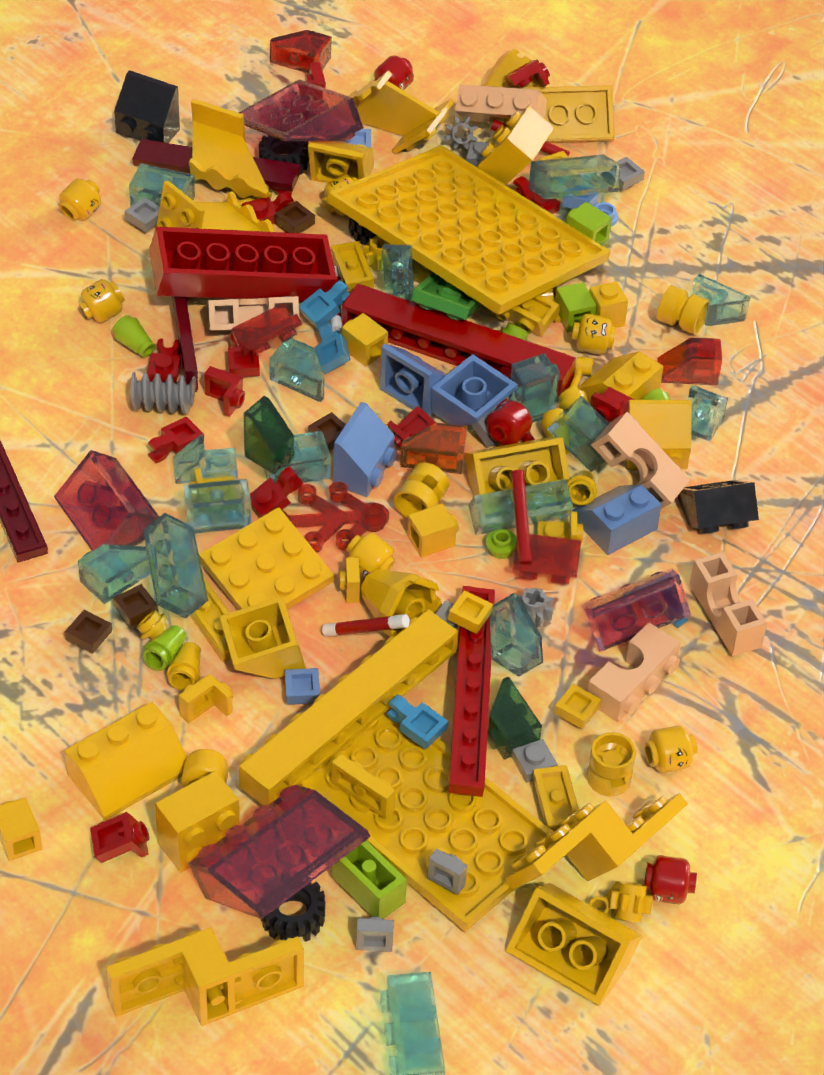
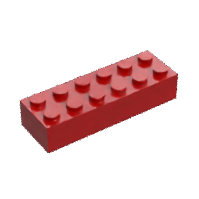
M156 226L149 248L156 296L229 299L298 296L299 301H305L318 289L326 293L337 281L329 240L326 234Z

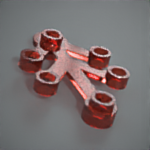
M334 482L330 485L329 498L335 503L344 504L353 511H342L319 497L316 487L311 484H303L298 488V501L303 505L311 506L321 513L288 515L283 511L296 528L323 526L317 532L311 531L304 536L316 553L322 550L323 544L335 533L336 547L342 551H347L349 543L356 535L361 537L366 531L378 532L389 521V511L384 505L375 502L367 504L348 493V486L343 482ZM345 524H355L350 530H339Z

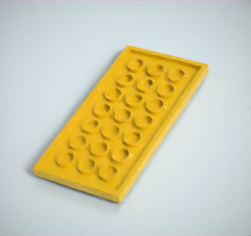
M390 708L296 788L353 837L358 833L362 835L407 879L409 885L464 932H467L514 891L505 880L514 871L511 864L526 852L530 853L537 848L535 844L552 830L487 777H485L483 797L448 793L451 748L437 738L425 750L399 731L400 723L394 722L387 716V712L392 709ZM340 753L350 760L359 762L366 771L378 779L386 780L396 790L395 809L387 819H384L331 783L332 761ZM436 848L446 854L457 856L467 865L466 884L458 895L428 879L429 858Z

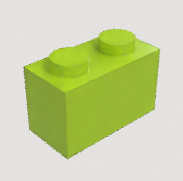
M358 833L332 852L331 877L372 917L384 919L405 903L407 879L362 835Z

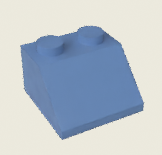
M384 344L381 347L380 390L412 410L419 406L430 416L432 414L431 387L444 378L446 374L405 349Z
M472 354L431 387L432 413L454 428L477 423L517 390L518 384Z
M361 402L334 442L333 485L364 497H368L374 487H379L383 479L384 470L387 466L391 467L397 455V450L394 449V434L367 403Z
M642 484L618 486L595 498L591 503L581 505L571 511L577 512V523L583 524V530L607 555H610L657 530L662 504Z

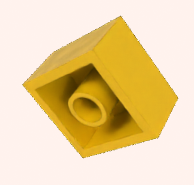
M530 106L522 113L516 111L507 121V127L501 125L491 137L495 141H490L480 153L483 158L477 167L505 185L533 161L554 129L552 125Z
M216 770L155 803L158 844L180 873L190 867L201 865L206 858L219 851L230 849L240 840L239 799Z

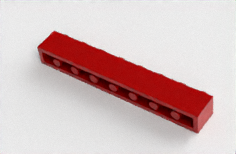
M358 283L342 305V326L349 320H353L364 313L388 331V343L455 366L460 365L473 354L517 383L518 388L558 401L560 394L568 389L574 377L576 357L464 319L455 320L449 318L446 315L447 313L438 310H426L417 303Z

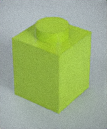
M584 202L568 213L566 223L600 245L610 237L612 217L588 202Z
M584 282L556 288L555 302L560 304L561 311L559 316L567 333L572 332L574 322L580 323L584 314L596 315L597 305Z

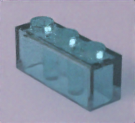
M604 154L532 161L529 189L544 199L618 192L621 164Z
M566 479L525 486L529 525L537 524L538 521L549 522L567 518L573 510ZM513 489L473 496L469 503V510L475 535L490 533L497 529L507 530L516 528Z
M164 513L143 530L156 603L158 606L186 619L208 601L194 528Z
M431 972L387 975L386 990H380L381 1012L388 1013L389 1023H384L386 1046H393L394 1056L388 1057L389 1075H445Z

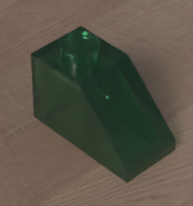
M264 395L244 412V454L246 458L274 474L282 466H286L292 461L295 453L294 435L271 400Z
M509 676L503 678L490 712L487 741L490 747L494 750L497 749L505 760L512 756V749L540 740L542 724Z

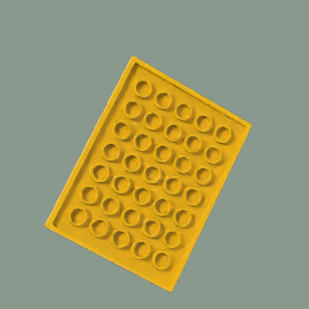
M442 145L328 192L327 203L338 209L339 212L346 214L358 222L360 226L367 228L383 241H387L403 254L408 255L422 264L424 268L431 270L443 278L445 282L452 284L463 291L468 297L475 299L487 307L488 310L498 315L608 261L611 252Z

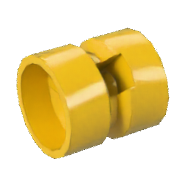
M670 285L660 301L656 316L657 320L672 326L679 323L682 330L697 335L707 318L710 300L696 294L688 297L686 290Z
M426 462L418 463L408 475L406 482L401 485L393 499L394 505L406 518H408L409 514L436 506L450 486L449 479L439 467Z
M608 732L599 735L593 741L587 780L590 787L598 794L608 797L618 796L625 793L630 787L636 757V748L630 738L620 733Z

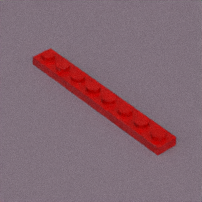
M463 586L462 593L465 590L492 603L493 609L477 634L459 626L448 793L483 797L495 590Z

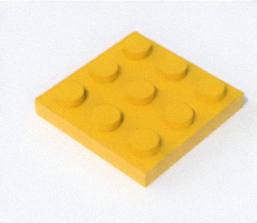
M279 507L199 553L201 564L238 610L283 596L288 610L334 582L333 572Z

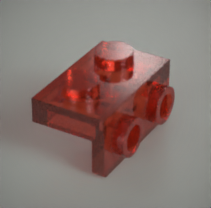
M280 304L233 327L231 332L243 356L252 352L257 356L271 348L270 343L278 339L283 343L297 336L296 331L303 324L298 314L291 316L285 304Z
M529 534L532 563L524 565L519 564L516 539L512 571L519 572L518 578L537 580L538 575L551 576L550 582L569 584L570 579H577L581 540Z

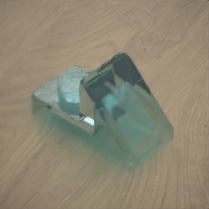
M698 274L693 280L691 295L696 294L710 300L707 307L705 326L743 322L747 318L750 296L704 275Z
M203 434L199 435L173 456L175 484L194 481V469L201 468L203 479L226 476L238 479L235 448L205 450Z

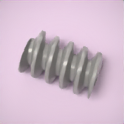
M133 372L130 385V398L133 409L140 410L144 403L146 411H152L156 403L158 412H164L168 404L171 413H176L180 406L182 413L188 414L194 404L196 378L193 376L188 385L185 382L184 376L180 375L177 384H175L172 375L168 374L165 383H163L160 374L156 373L153 382H150L148 374L144 372L141 380L138 381L136 373Z

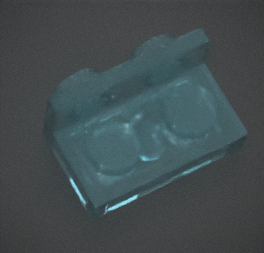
M384 244L382 247L385 290L393 291L394 296L413 302L411 298L415 287L412 245Z

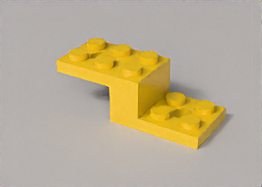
M680 793L669 799L663 795L651 805L646 804L632 815L634 820L626 825L606 800L596 806H593L590 802L578 812L574 811L559 823L560 828L555 832H549L535 844L537 848L530 853L526 852L511 864L514 871L505 880L515 890L542 876L561 858L567 855L588 882L619 867L685 808L688 803Z
M212 927L202 931H192L181 939L168 944H157L144 953L133 957L120 958L112 965L107 966L110 1006L115 1017L185 991L200 1025L204 1026L304 987V947L297 936L289 940H278L268 948L255 953H244L234 961L228 962Z

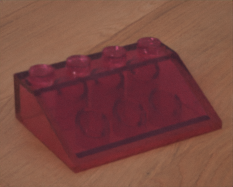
M300 79L238 112L244 115V125L246 127L285 142L345 141L353 138L355 132L364 128L353 97Z
M293 785L284 789L280 793V797L269 805L256 809L253 817L246 822L230 828L226 832V836L220 841L201 849L198 857L189 862L188 865L205 899L262 919L371 836L368 830L316 790Z

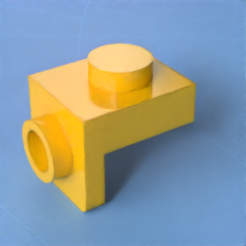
M208 674L197 683L187 686L179 695L180 716L189 724L213 706H216L225 716H228L233 712V693L225 682H219L211 674Z

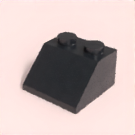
M129 70L126 73L114 110L116 132L137 140L146 139L169 143L180 130L178 86Z
M728 480L687 486L677 496L689 527L700 529V533L719 531V526L730 524V529L749 527V521L759 520L755 482Z

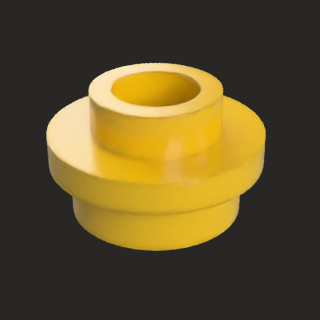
M156 610L150 612L136 627L141 632L139 636L143 640L148 637L153 640L167 628L164 624L167 616L164 613L160 615Z

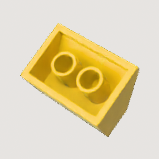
M547 437L464 453L469 484L482 516L514 510L511 472L514 470L524 471L527 508L569 500L566 495V485L570 480L563 437Z
M153 701L64 750L67 775L104 821L182 777L187 758L171 722Z
M547 883L536 887L507 946L506 952L599 1006L628 967L642 935L557 886Z

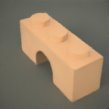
M459 84L455 111L463 120L466 116H469L470 121L490 123L491 117L510 119L516 111L522 113L530 106L544 118L547 99L539 90Z
M298 296L208 300L209 331L300 326Z
M628 412L611 421L591 444L611 467L625 459L631 460L640 472L638 485L642 484L662 504L661 509L671 504L690 481L681 471L680 467L668 457L659 444L646 433Z
M719 552L694 560L689 585L730 654L735 656L762 648L767 622L753 599L740 602L736 590L737 573L724 552Z
M648 622L629 641L626 662L635 669H622L608 661L588 681L587 692L602 699L599 711L617 723L626 714H632L639 706L641 699L647 693L649 695L652 694L659 686L661 679L666 674L671 675L677 669L681 660L678 657L681 643Z

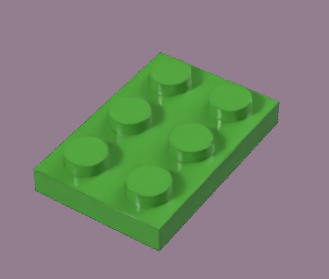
M434 272L414 289L411 298L412 301L419 303L420 307L426 310L437 309L447 313L446 315L449 318L455 320H467L482 305L452 284L445 282L443 278Z

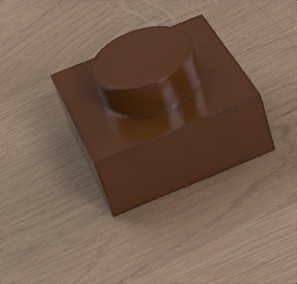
M295 201L275 213V222L289 233H300L315 224V214L298 201Z
M331 412L308 426V435L328 452L334 448V442L346 424Z
M142 584L113 597L114 607L130 627L140 623L153 610L159 613L158 604Z
M83 610L67 628L65 637L66 640L94 653L112 632V623Z

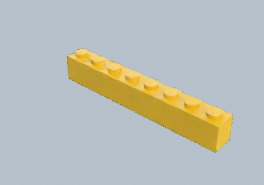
M429 609L420 617H414L410 620L407 628L397 636H391L374 655L365 657L357 669L351 674L342 676L337 685L328 693L319 695L313 705L305 712L296 714L288 726L278 734H272L254 754L250 753L245 756L239 765V787L266 809L270 810L391 707L388 703L397 694L404 697L457 652L458 630Z

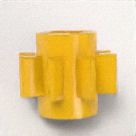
M379 236L369 238V245H363V253L368 265L373 270L385 271L389 268L391 269L392 261H398L399 249L387 241H383Z
M620 882L619 890L611 889L609 908L616 909V919L642 922L643 913L651 915L653 896L646 895V885Z

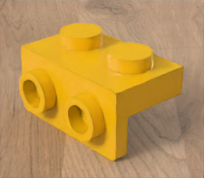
M538 295L500 315L496 313L494 315L503 321L509 320L517 324L518 327L528 331L529 334L534 333L542 337L561 309L560 304L542 295Z

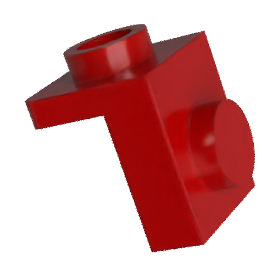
M209 366L204 373L205 395L223 401L224 415L231 417L235 409L240 408L245 400L246 393L243 391V377Z
M419 406L409 413L398 425L391 420L386 424L394 434V443L402 450L408 447L414 454L441 429L438 423Z

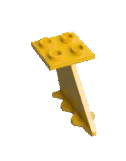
M388 70L376 81L372 80L361 90L352 92L347 98L335 105L331 112L337 116L402 135L401 139L392 149L396 154L404 149L407 151L413 149L421 139L427 141L437 132L435 127L449 117L448 111L454 104V101L449 99L433 109L388 82L387 80L392 75Z
M193 99L191 101L193 148L192 158L189 161L191 181L206 180L217 190L225 187L231 188L241 198H247L251 195L267 198L269 190L246 144L244 115Z
M170 181L163 182L157 227L275 232L271 221L266 219L260 222L256 218L251 205L240 206L233 191L228 192L226 202H194Z

